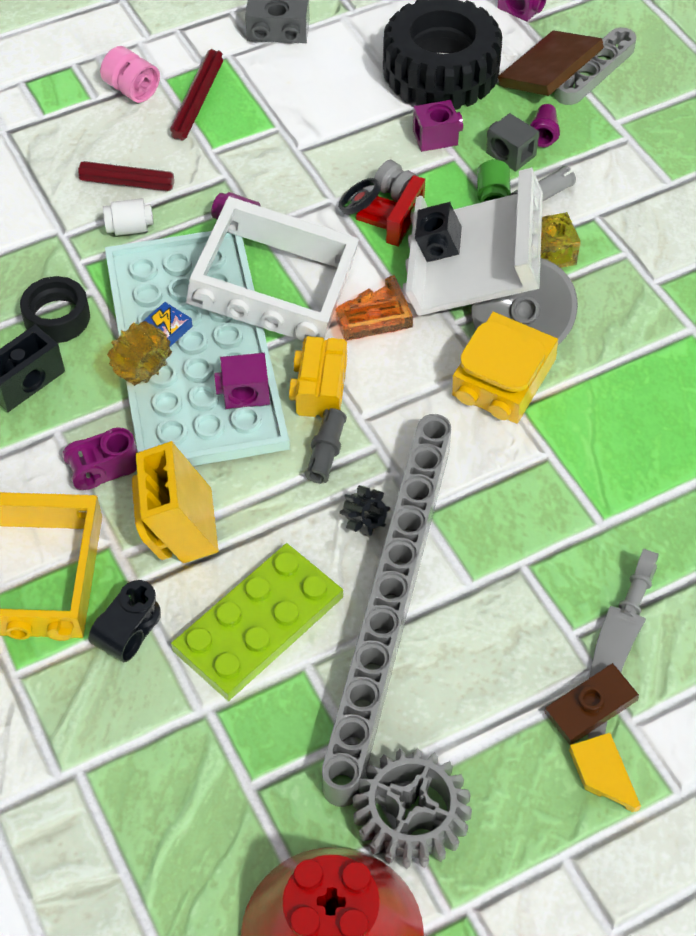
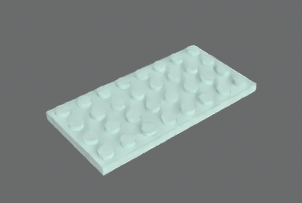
M212 231L105 247L137 453L172 441L192 466L290 450V441L264 329L186 303L189 279ZM227 232L207 276L255 291L243 239L241 236ZM164 302L192 318L193 327L170 348L144 333L141 327V322ZM265 353L270 405L226 409L224 394L217 395L214 373L222 372L220 357Z

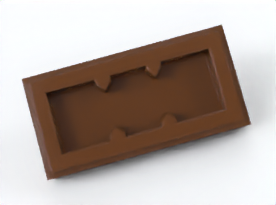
M612 663L545 707V714L568 744L572 745L638 701L639 694Z

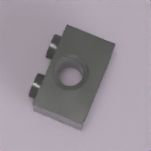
M248 0L245 14L247 41L307 44L310 21L309 0Z

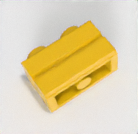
M306 336L302 351H295L294 372H299L298 379L291 378L289 400L296 401V413L299 416L316 417V415H319L323 418L325 409L330 410V408L341 410L347 366V342L345 339L328 338L324 340L323 337Z

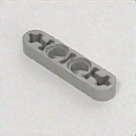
M621 27L609 32L602 39L604 48L555 90V99L564 105H573L580 102L633 54L636 44L635 32ZM598 56H607L611 59L603 60L598 58ZM580 72H591L594 75L586 76L580 74Z

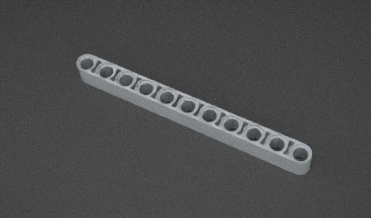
M439 414L426 415L418 423L323 762V794L330 804L337 807L352 805L353 796L360 794V778H365L450 451L451 424L446 417ZM411 529V530H414V531H413V532H406V531H403V530ZM402 561L407 564L397 565L394 562ZM393 594L398 596V598L388 599L384 596ZM384 628L390 632L379 634L374 632V630ZM374 663L381 667L376 670H369L364 666ZM362 699L370 701L372 704L366 707H358L353 703ZM348 737H357L362 742L353 746L345 744L343 740ZM338 775H346L352 779L346 785H337L331 780Z

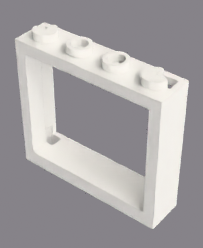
M228 196L189 279L186 303L303 342L306 336L323 337L325 339L351 270L359 238ZM229 232L337 267L321 312L207 276L226 233Z

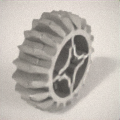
M418 748L414 750L412 758H406L405 753L399 749L396 752V761H392L383 754L380 758V768L369 765L366 769L368 779L360 778V794L353 796V807L358 810L354 813V824L362 826L359 830V836L362 841L372 840L370 851L373 855L386 849L385 861L388 864L392 863L396 856L403 857V866L406 869L410 867L412 858H419V863L425 868L429 865L430 854L442 862L446 856L445 848L455 851L459 847L458 837H464L468 832V825L465 821L470 820L472 809L466 805L470 802V792L467 789H461L464 784L462 774L451 776L453 766L450 761L440 767L437 765L438 756L435 752L429 756L428 760L421 759V751ZM413 781L406 786L396 785L401 782ZM429 786L441 795L448 811L439 808V803L430 799L428 796ZM419 796L418 806H415L412 811H409V814L405 820V810L409 809L412 804H415L417 797ZM376 804L386 807V812L396 818L394 830L381 819L377 812ZM418 829L430 831L421 835H411L412 832Z

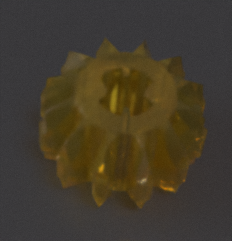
M147 321L139 324L133 322L128 330H121V336L111 342L114 347L109 350L107 356L110 358L109 365L113 368V371L120 378L135 386L141 382L148 383L153 375H159L161 367L167 366L168 363L165 359L172 353L169 347L171 342L167 335L153 324H149Z

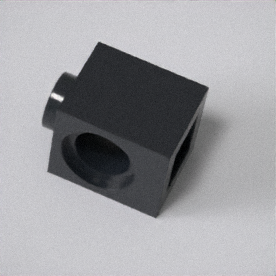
M447 202L419 209L415 239L426 261L430 262L459 255L462 226L451 203Z

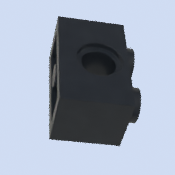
M36 324L0 348V406L7 412H10L65 372L58 343Z

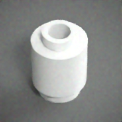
M143 198L111 202L110 206H103L107 233L115 232L116 236L148 232V225H154L151 204L145 205Z

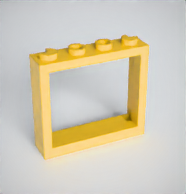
M0 492V526L84 529L70 611L0 609V636H9L19 640L28 639L29 637H49L58 641L84 637L102 523V513L97 495Z

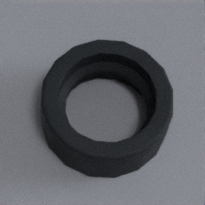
M53 276L42 278L32 283L23 292L20 300L25 328L28 330L36 324L57 343L67 342L79 336L87 328L91 318L86 291L78 282L68 277ZM53 301H68L76 305L69 314L61 318L46 319L35 315L43 305Z

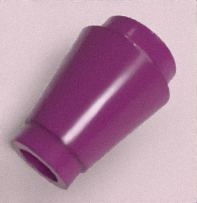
M551 104L541 105L530 126L539 131L538 146L548 147L559 138L560 128L556 108Z

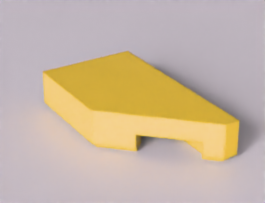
M611 733L570 745L569 752L585 790L599 797L609 798L625 806V809L631 812L640 810V802Z

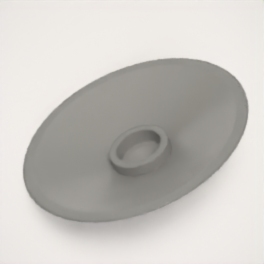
M540 258L539 289L472 304V320L477 330L481 324L487 322L492 312H496L558 338L559 345L567 337L574 325L578 308L577 294L572 281L559 266Z

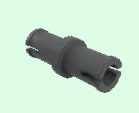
M330 408V410L325 409L318 435H315L312 439L311 448L313 451L308 468L305 471V477L314 483L322 484V481L324 483L328 482L334 457L340 453L341 443L339 440L344 423L347 420L346 414L341 410Z

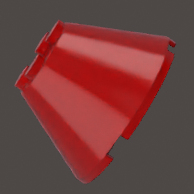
M325 847L305 851L285 860L261 881L246 907L241 936H424L422 916L414 895L403 879L391 867L361 851L349 848Z

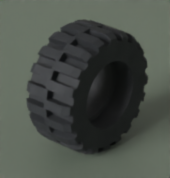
M416 0L415 4H406L400 9V12L397 11L389 19L384 29L383 75L385 81L396 95L400 94L402 100L409 104L414 102L416 106L451 100L455 110H458L462 105L468 107L475 104L478 98L482 100L489 94L498 81L503 38L498 23L492 15L489 16L487 10L483 7L477 8L474 2L468 0L465 2L459 0Z

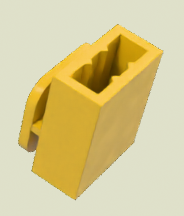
M492 312L487 322L477 328L461 354V363L453 374L452 396L457 397L458 400L466 405H475L489 411L500 420H509L518 424L556 360L558 338Z
M172 441L136 453L137 474L132 477L135 524L141 540L159 559L165 560L171 558L172 554H174L183 564L218 553L212 489Z

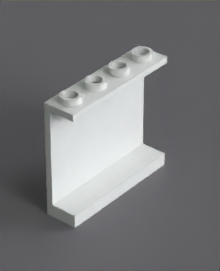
M532 167L519 171L517 194L454 209L462 226L459 255L430 262L426 261L415 239L418 210L428 206L423 196L416 197L415 210L411 213L413 228L412 235L408 237L410 255L405 262L407 281L403 283V294L406 302L413 305L418 316L539 289L543 192Z

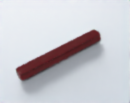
M210 49L207 51L170 127L172 138L180 140L187 138L223 63V53L220 50Z

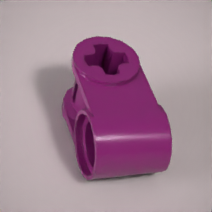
M112 428L93 437L74 441L65 447L63 451L64 461L71 466L73 472L72 483L79 490L93 489L105 482L122 476H128L137 470L136 443L133 434L125 428ZM79 451L82 452V454H83L82 457H79V454H78ZM86 473L90 474V478L86 477Z

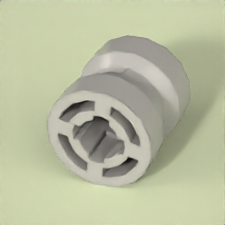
M387 160L379 167L374 178L381 185L380 191L384 194L390 193L392 199L398 202L412 176L418 175L409 170L403 171L400 164L393 160Z

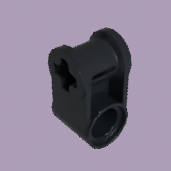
M134 580L122 587L120 593L106 611L92 625L88 637L89 642L123 663L131 660L139 650L144 639L161 618V609L156 601V593L153 586L143 580Z

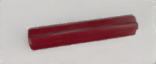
M87 161L81 162L78 168L80 180L112 185L171 191L175 180L174 173L171 171Z

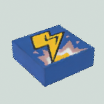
M164 302L141 322V327L144 333L170 348L193 327L192 318Z

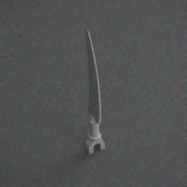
M643 549L636 571L629 578L631 585L625 600L619 603V608L610 606L598 637L589 678L612 663L622 672L632 645L646 621V618L640 616L641 608L639 606L646 589L652 586L651 581L657 569L658 553ZM607 722L590 732L588 738L591 739L604 735Z

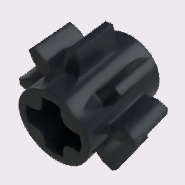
M359 485L357 493L345 494L346 500L339 514L344 515L349 520L346 528L354 532L360 530L361 533L371 536L373 528L385 527L387 512L391 510V507L386 506L381 501L384 493L375 489L370 491V488Z

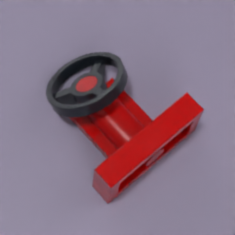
M413 175L398 202L379 197L381 185L375 178H367L348 189L341 197L338 207L346 215L358 212L356 215V220L386 229V243L399 247L412 225L411 213L415 210L416 197L423 196L425 198L426 179ZM374 185V188L371 192H369L366 189H363L367 186ZM353 196L351 203L345 207L348 200Z

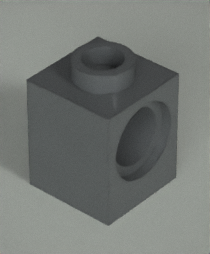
M509 113L489 127L487 131L486 153L496 160L505 162L513 171L516 172L536 156L539 131Z

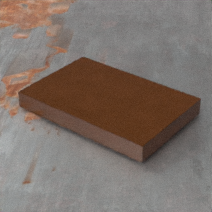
M553 30L498 76L499 86L549 96L604 48L603 40L598 37Z

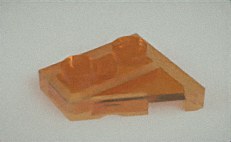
M395 275L387 277L385 279V286L374 293L371 289H367L358 294L357 298L348 300L335 308L336 320L345 341L413 327L412 313Z

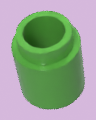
M492 159L478 167L477 196L480 202L511 195L510 168L505 162Z

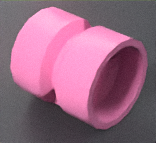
M117 46L111 49L101 64L100 73L103 81L137 103L148 100L155 93L159 85L160 72L158 68L124 46Z

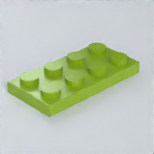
M286 543L171 642L172 651L229 702L343 598V589Z

